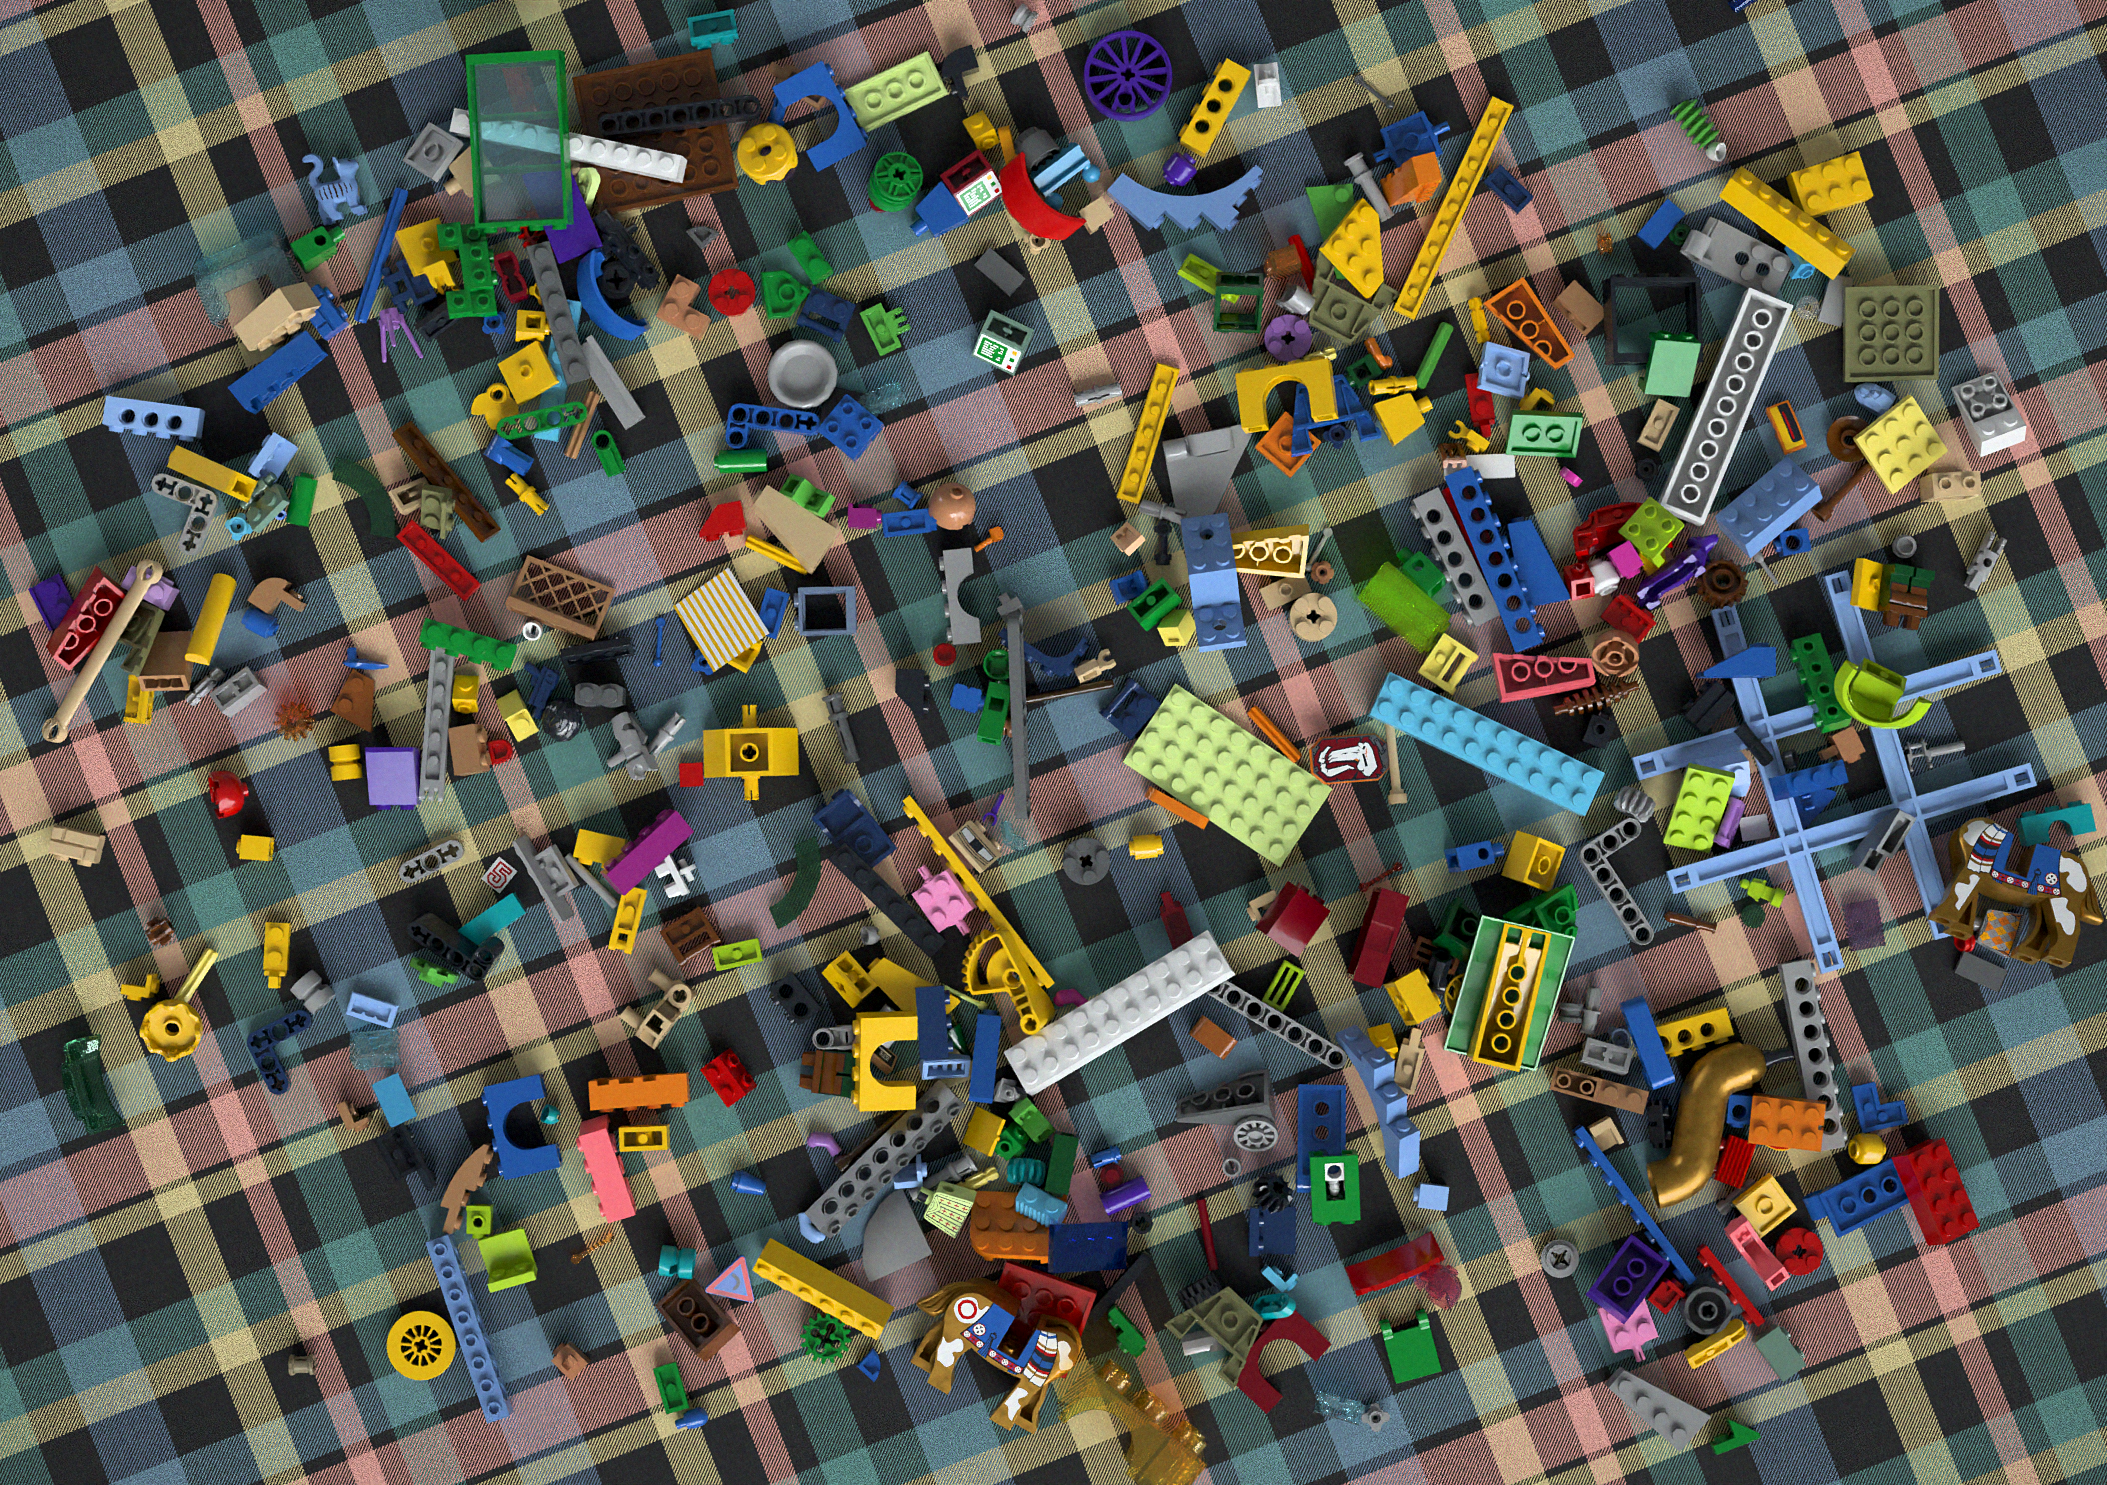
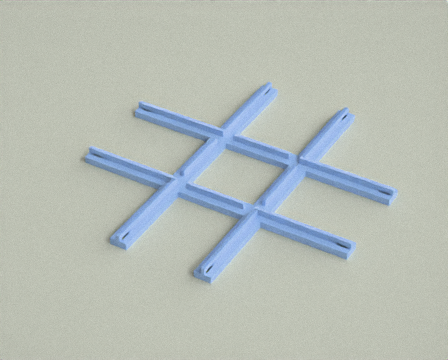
M1848 570L1823 577L1848 661L1858 666L1864 657L1875 662L1860 609L1850 605L1852 583ZM1838 578L1840 579L1843 592L1841 591ZM1733 604L1732 608L1725 606L1723 609L1711 610L1710 613L1724 659L1743 649H1747L1735 604ZM1725 611L1727 613L1730 625H1728ZM1994 649L1904 676L1907 678L1905 691L1897 703L2001 673L2002 669L1996 650ZM1730 678L1744 723H1747L1758 739H1762L1761 743L1774 758L1771 763L1764 767L1756 758L1755 761L1779 838L1666 871L1667 882L1670 885L1672 894L1786 861L1820 974L1844 968L1845 966L1810 853L1866 837L1880 821L1898 808L1916 818L1903 842L1933 940L1951 936L1943 933L1944 926L1928 919L1929 913L1940 904L1945 888L1924 819L2037 786L2031 764L2026 763L1916 796L1897 730L1868 726L1892 804L1803 830L1793 797L1774 801L1769 778L1786 774L1776 739L1817 728L1812 719L1813 709L1811 705H1807L1769 717L1757 678ZM1739 726L1631 758L1634 766L1633 770L1636 772L1638 781L1686 767L1688 762L1695 764V759L1746 749L1745 744L1733 732ZM1654 766L1653 768L1641 771L1642 769ZM1687 879L1689 880V881H1685V882L1676 884L1677 882H1681V881H1684V880H1687ZM1828 952H1830V955H1831V958H1832V961H1833V965L1831 964V961H1830V957H1829Z

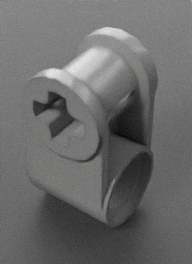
M1287 282L1285 292L1275 303L1289 313L1305 315L1313 307L1315 297L1297 284Z
M837 1025L836 1027L818 1028L814 1032L812 1040L813 1044L819 1049L848 1050L852 1049L855 1035L853 1034L852 1025ZM846 1032H848V1042H846ZM818 1033H828L830 1036L829 1043L826 1045L819 1044L816 1040Z

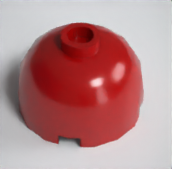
M231 771L209 772V791L212 803L214 802L215 805H218V809H214L217 818L235 815L242 809L244 797L249 795L246 782L241 783L239 776Z

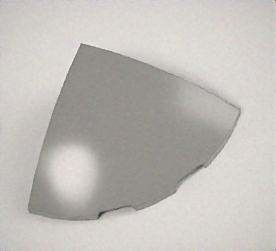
M903 1188L894 1191L880 1203L866 1227L862 1258L869 1283L933 1254L923 1228Z

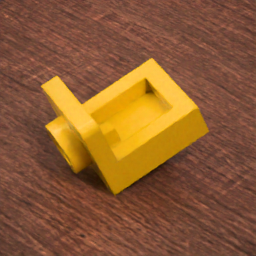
M983 110L962 121L976 148L980 149L981 152L992 148L1000 142L994 127Z
M1536 387L1530 396L1526 394L1518 404L1519 410H1534L1540 401L1552 409L1555 405L1554 396L1546 389L1542 388V390H1539Z
M759 640L730 660L728 664L747 673L759 654L763 642Z
M455 675L452 695L454 711L465 714L478 712L479 676Z
M148 974L146 986L129 983L122 984L120 994H126L127 999L141 1001L142 997H154V994L158 993L160 980L157 979L158 974Z
M1390 1023L1367 1028L1369 1039L1376 1048L1382 1046L1393 1060L1398 1058V1047Z

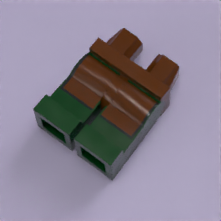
M1896 563L1884 564L1880 604H1878L1877 610L1878 612H1883L1882 625L1898 627L1899 617L1903 616L1902 629L1918 630L1920 619L1927 618L1928 611L1926 609L1929 601L1930 581H1934L1936 571Z
M816 1049V1051L803 1052L801 1065L814 1066L813 1075L800 1074L799 1087L809 1089L811 1093L851 1099V1091L855 1090V1081L852 1080V1076L840 1075L838 1073L852 1074V1067H855L856 1058H853L852 1052Z

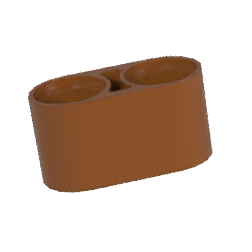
M1204 1015L1199 1018L1188 1033L1222 1060L1226 1059L1238 1043L1236 1039Z

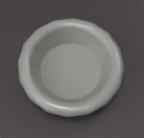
M798 339L787 342L776 350L769 362L767 378L770 390L780 402L791 408L808 409L819 406L830 397L836 387L838 371L835 359L826 347L812 340Z

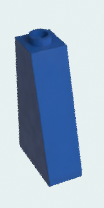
M1524 517L1510 519V524L1505 525L1506 536L1510 545V556L1514 557L1519 570L1515 572L1518 579H1523L1528 592L1524 593L1527 601H1532L1535 607L1569 600V592L1532 521H1524Z
M983 1009V1013H978L968 1101L993 1102L1002 1015H997L996 1010Z

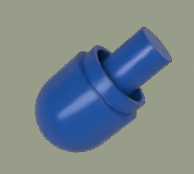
M697 1407L684 1413V1417L675 1420L677 1429L686 1426L688 1429H695L706 1424L708 1413L704 1408Z

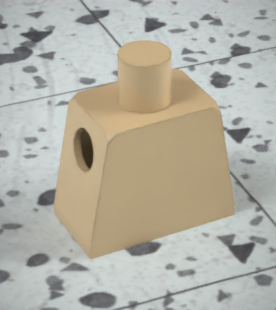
M469 146L448 166L454 177L443 185L450 196L463 189L469 198L473 197L471 146ZM483 151L484 168L494 167ZM499 174L485 175L486 191L504 183Z

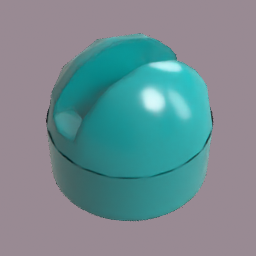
M546 1104L541 1112V1122L551 1125L559 1121L556 1119L557 1115H561L557 1107Z

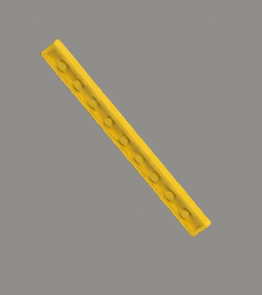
M1492 96L1393 311L1412 320L1415 319L1514 106Z
M911 795L903 800L905 806L902 809L910 819L912 817L917 819L920 823L916 826L924 837L929 835L934 841L931 844L932 848L939 856L944 854L948 860L946 866L951 869L954 875L958 873L963 880L960 884L969 894L972 891L978 898L974 902L982 912L988 911L992 917L989 921L996 930L1007 928L1010 931L1027 966H1030L1035 972L1033 978L1039 986L1045 985L1047 989L1055 983Z

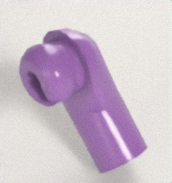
M815 1131L807 1137V1144L810 1147H826L832 1157L842 1151L830 1133Z

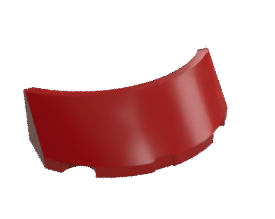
M1023 151L1016 154L999 171L1002 190L1001 197L1007 211L1023 229L1037 237L1054 240L1067 239L1085 224L1087 220L1085 218H1077L1075 214L1071 216L1061 214L1048 206L1036 193L1029 180L1025 165L1026 154Z
M1621 502L1614 505L1610 504L1589 514L1588 519L1581 526H1576L1572 532L1578 563L1586 562L1596 552L1611 544L1625 541L1618 531L1643 503ZM1672 541L1666 547L1673 548Z
M1429 1231L1400 1247L1344 1268L1356 1296H1361L1370 1291H1377L1429 1269L1430 1266L1445 1260L1432 1231Z

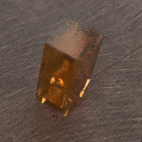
M1295 244L1267 253L1263 264L1265 275L1267 278L1271 277L1272 282L1299 274L1302 268Z

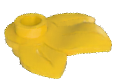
M502 383L490 385L486 393L480 394L474 399L471 408L472 415L485 414L486 421L492 430L497 429V424L501 419L518 415L519 413L516 401L510 397L508 387ZM502 391V398L496 399L495 393Z

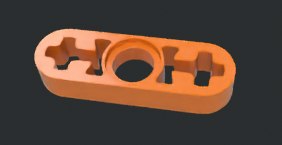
M1149 786L1144 795L1147 799L1203 830L1210 820Z

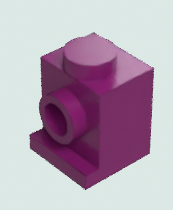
M848 503L849 529H877V524H882V510L872 508V504H858V508H854L853 503Z

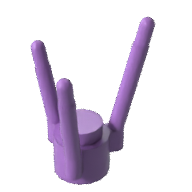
M387 308L380 311L381 320L378 322L380 326L382 362L385 363L387 361L386 331L389 332L391 344L395 347L394 330L400 328L399 324L403 327L419 358H423V354L405 322L404 314H399L397 308Z

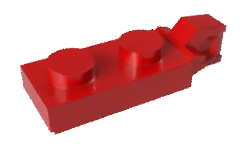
M1479 373L1464 375L1471 422H1473V427H1479L1480 436L1489 438L1491 436L1490 425L1495 424L1492 392L1477 388Z

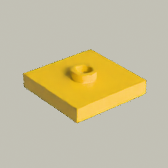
M439 217L396 231L395 237L414 277L424 274L422 268L445 260L449 265L458 261L454 250L440 251L436 226L441 224Z
M537 340L498 364L517 405L520 406L559 383L540 342Z
M1856 558L1850 605L1878 612L1884 564L1864 558Z
M1767 1173L1732 1201L1740 1214H1743L1760 1239L1797 1210L1770 1173Z

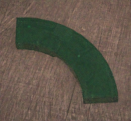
M336 457L332 480L351 487L363 499L370 514L371 535L395 539V511L384 486L364 467L347 459Z
M816 836L794 845L797 856L795 881L785 897L769 907L778 929L788 925L801 915L816 893L821 875V853Z

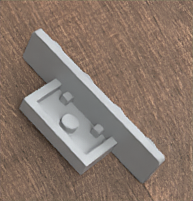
M527 835L512 841L517 855L522 859L528 874L533 878L540 894L551 908L553 916L557 918L559 923L572 918L574 913L563 895L580 884L557 845L554 844L538 854Z

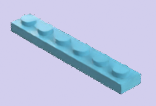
M567 300L577 333L582 304L579 301ZM552 336L548 360L559 383L541 394L539 410L562 405L566 402L568 385H566ZM556 411L548 415V422L552 425L557 424L561 419L560 414ZM561 428L538 433L534 437L559 442Z

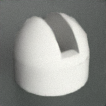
M1712 142L1708 145L1705 153L1713 161H1722L1726 155V145L1721 142Z
M529 621L523 627V635L528 640H537L542 635L543 627L537 621ZM534 625L536 626L535 635L531 634Z

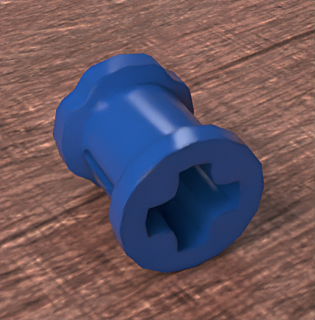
M903 480L892 497L900 499L908 505L909 510H912L922 498L923 493H918L907 485L906 480Z

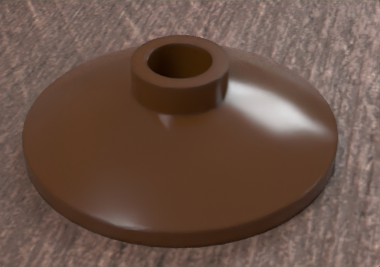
M1852 415L1843 416L1834 421L1826 435V443L1830 453L1836 459L1846 463H1854L1864 459L1865 456L1853 438L1869 426V424L1862 418ZM1846 436L1852 438L1851 444L1845 443L1844 438Z

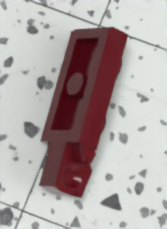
M1166 891L1160 894L1164 906L1159 907L1170 943L1173 950L1194 937L1183 906L1179 900L1173 902L1170 892Z

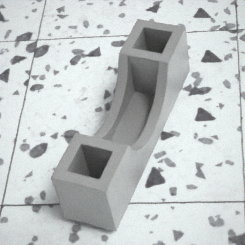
M971 548L944 550L943 556L939 557L940 571L945 570L946 580H941L943 594L948 595V603L944 604L945 618L950 617L951 627H947L948 641H953V646L982 643L979 618L967 614L958 602V590L961 583L966 577L974 573Z

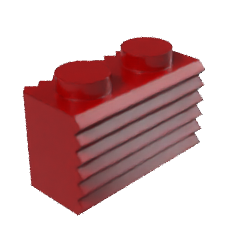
M1726 1133L1725 1138H1721L1718 1160L1710 1178L1741 1189L1757 1144L1748 1143L1747 1140Z

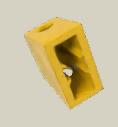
M1411 393L1381 401L1372 406L1392 447L1425 423L1422 414L1433 409L1427 396L1415 401Z

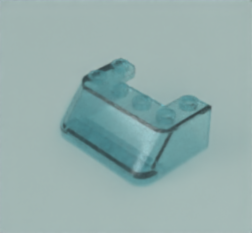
M266 229L197 260L193 266L198 295L211 324L219 329L224 328L222 320L229 316L231 309L225 293L267 274L275 289L302 283L282 236L273 229Z

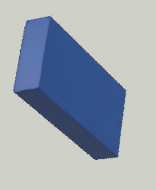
M1667 198L1636 236L1651 249L1655 250L1686 213Z

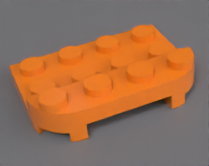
M976 1191L977 1194L971 1207L970 1244L979 1255L984 1257V1260L993 1262V1258L1041 1260L1040 1264L1049 1263L1051 1259L1058 1256L1064 1250L1066 1216L1058 1230L1054 1232L1053 1229L1049 1230V1227L1045 1228V1225L1037 1223L1036 1220L1033 1221L1032 1218L1028 1219V1216L1024 1217V1214L1020 1215V1212L1015 1211V1198L1018 1192ZM1063 1194V1198H1058L1067 1203V1195Z

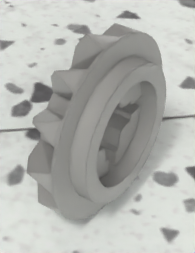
M1563 1239L1552 1240L1544 1246L1540 1255L1544 1270L1557 1278L1571 1275L1579 1263L1577 1249L1573 1244ZM1564 1252L1563 1258L1568 1264H1562L1561 1262L1555 1264L1556 1259L1551 1253L1561 1254Z

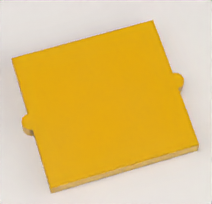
M977 1106L971 1122L968 1123L969 1127L962 1143L991 1157L997 1141L1000 1140V1134L1006 1120Z

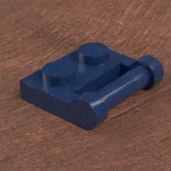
M813 286L796 325L802 328L806 326L833 338L834 342L840 344L855 311L856 304ZM810 312L840 324L838 329L836 330L809 318Z
M1128 677L1124 687L1107 707H1103L1098 713L1131 740L1161 703L1132 678ZM1134 690L1138 696L1121 716L1116 719L1112 714Z

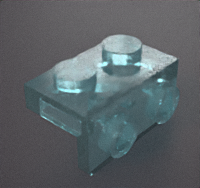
M398 1029L350 1033V1060L354 1068L369 1070L374 1067L390 1068L402 1064L399 1054Z

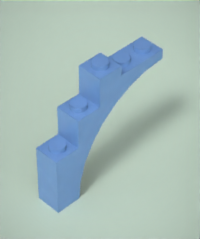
M1255 165L1247 174L1231 185L1208 194L1195 196H1173L1156 192L1136 183L1122 173L1109 187L1107 195L1148 231L1152 227L1157 229L1165 220L1163 217L1165 214L1185 233L1189 228L1194 230L1202 221L1199 217L1203 216L1223 234L1226 229L1230 232L1239 222L1236 219L1239 212L1233 207L1239 208L1247 199L1246 192L1250 188L1255 190L1263 180L1261 178L1263 170Z
M1357 1025L1337 1032L1336 1041L1355 1066L1372 1100L1383 1136L1387 1167L1398 1179L1419 1171L1420 1130L1407 1117V1095L1394 1081L1395 1061L1382 1046L1376 1048Z

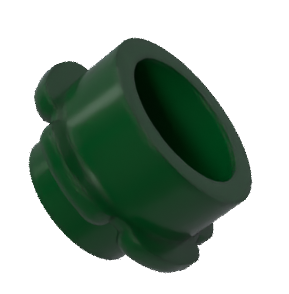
M1677 223L1670 231L1669 239L1675 245L1683 246L1691 228L1687 224Z

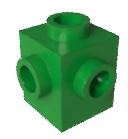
M1014 1120L1009 1126H1003L1000 1140L997 1141L994 1151L1006 1161L1012 1156L1018 1158L1026 1150L1024 1145L1030 1139V1136Z

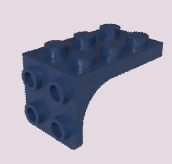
M1003 627L998 636L1001 639L1000 644L1008 649V632ZM1084 635L1076 648L1070 654L1063 657L1047 656L1024 641L1025 661L1030 664L1035 661L1041 665L1039 670L1049 677H1052L1053 674L1060 679L1064 675L1069 677L1076 667V664L1073 663L1077 656L1082 658L1089 647V644L1086 643L1088 637Z
M841 788L831 796L833 799L828 805L822 803L812 811L814 814L811 818L812 821L820 827L837 849L846 842L872 869L897 849L896 845L851 789L845 791Z

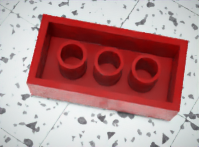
M1944 1137L1927 1139L1891 1157L1927 1246L1946 1244L1980 1226Z

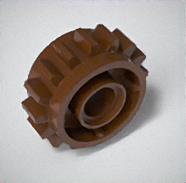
M1723 557L1717 561L1711 559L1710 564H1705L1704 566L1706 571L1696 579L1695 586L1699 587L1697 595H1702V601L1710 603V607L1719 606L1720 609H1723L1724 606H1729L1732 608L1734 602L1740 603L1742 596L1746 594L1748 580H1745L1747 573L1746 571L1742 572L1740 569L1741 565H1736L1732 559L1729 561L1724 560ZM1716 581H1724L1727 585L1721 586Z

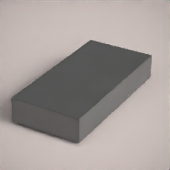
M991 248L974 265L1009 297L1025 280L1018 271Z
M1962 951L1953 973L1995 992H1999L2008 970Z

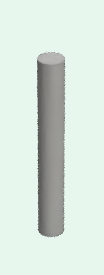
M571 853L564 858L567 864L613 909L619 905V901Z

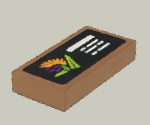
M881 1044L873 1052L870 1061L888 1075L894 1068L897 1056Z

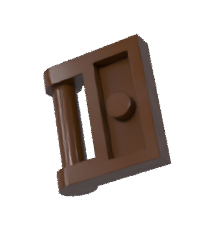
M701 907L696 908L659 931L682 968L688 964L689 960L713 945L718 946L723 943ZM707 931L710 937L682 954L679 947Z

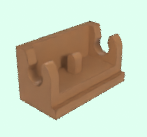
M1575 280L1551 303L1584 336L1604 318L1603 307Z

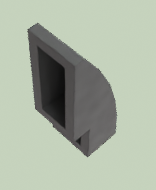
M1898 808L1895 809L1868 833L1848 862L1875 877L1886 857L1893 859L1916 818Z

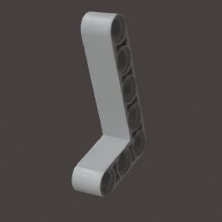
M1625 818L1582 845L1578 849L1577 858L1633 943L1646 945L1654 937L1653 929L1606 859V857L1637 838L1641 832V825L1636 819ZM1627 822L1632 823L1634 826V832L1629 836L1623 831L1624 824ZM1607 835H1611L1615 840L1614 846L1610 849L1606 848L1603 843ZM1587 848H1591L1595 853L1594 859L1590 862L1584 858V851ZM1600 868H1605L1608 872V877L1605 881H1600L1597 878V871ZM1613 888H1618L1621 892L1620 899L1617 901H1613L1610 898V891ZM1628 907L1634 912V916L1630 921H1626L1623 917V911ZM1641 927L1647 932L1646 938L1642 941L1636 937V931Z

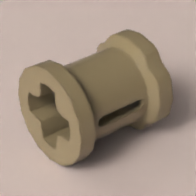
M291 1354L289 1356L288 1370L290 1376L296 1373L315 1375L317 1367L315 1354H310L309 1356H295V1354Z

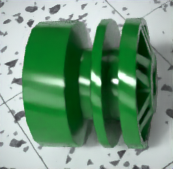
M891 152L881 157L867 183L868 195L874 205L889 212L902 211L908 207L922 185L923 173L921 166L915 158L903 152Z

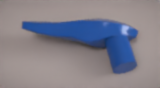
M347 648L348 660H344L343 664L348 667L363 670L389 668V664L370 661L368 659H357L356 648Z

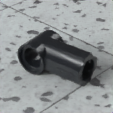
M1438 949L1432 951L1427 970L1423 971L1428 977L1429 984L1427 985L1431 992L1442 996L1445 993L1448 979L1447 974L1452 962V955L1447 950Z

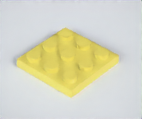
M1911 395L1905 396L1853 438L1890 494L1896 493L1948 452L1942 440Z

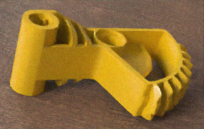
M1002 928L991 933L989 930L984 929L980 932V935L974 938L975 942L969 944L970 949L965 952L967 958L963 960L962 964L966 967L961 972L967 975L963 978L962 982L968 983L964 991H970L972 995L1008 992L1016 1011H1018L1022 1018L1020 1020L1021 1029L1026 1034H1036L1053 1019L1055 1008L1049 996L1033 978L1010 931L1007 928ZM998 937L1003 948L995 952L990 958L987 966L988 984L981 985L977 973L979 954L988 940ZM1012 971L1019 975V980L1014 978Z

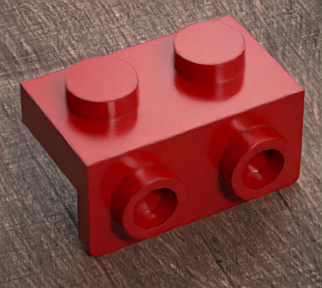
M1617 594L1599 617L1613 629L1623 630L1631 634L1639 645L1650 629L1657 624L1653 620L1655 616L1645 608L1640 610L1635 606L1636 601L1628 594Z
M730 1048L700 1069L727 1108L757 1087L752 1076L746 1071L737 1055Z

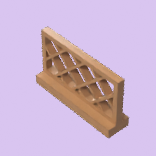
M528 555L505 605L509 611L588 642H593L597 640L598 632L616 589ZM530 563L540 566L543 574L530 579L527 572ZM555 573L561 574L565 583L552 587L548 576ZM526 575L528 580L523 582L524 577ZM545 578L550 589L537 594L532 583ZM578 581L584 583L587 591L574 596L570 585ZM530 584L534 593L533 596L526 599L517 596L520 587ZM567 586L571 598L558 602L554 591ZM599 590L609 593L606 601L596 605L592 593ZM552 593L556 604L549 607L542 606L539 597ZM589 595L593 606L580 611L576 600ZM574 601L578 612L570 616L563 614L560 606ZM596 610L598 615L596 625L593 626L586 623L583 614Z

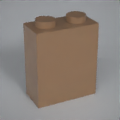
M192 631L157 632L139 677H137L142 691L190 689L194 662L185 660V654L193 635Z

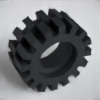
M1210 1273L1184 1287L1176 1294L1184 1309L1187 1310L1211 1298L1223 1289L1214 1273Z

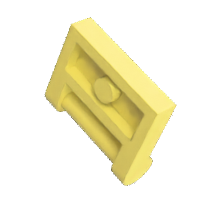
M1443 633L1417 673L1453 696L1456 692L1455 687L1471 663L1476 662L1479 656ZM1461 653L1465 657L1449 681L1445 682L1442 680L1443 676L1457 655Z

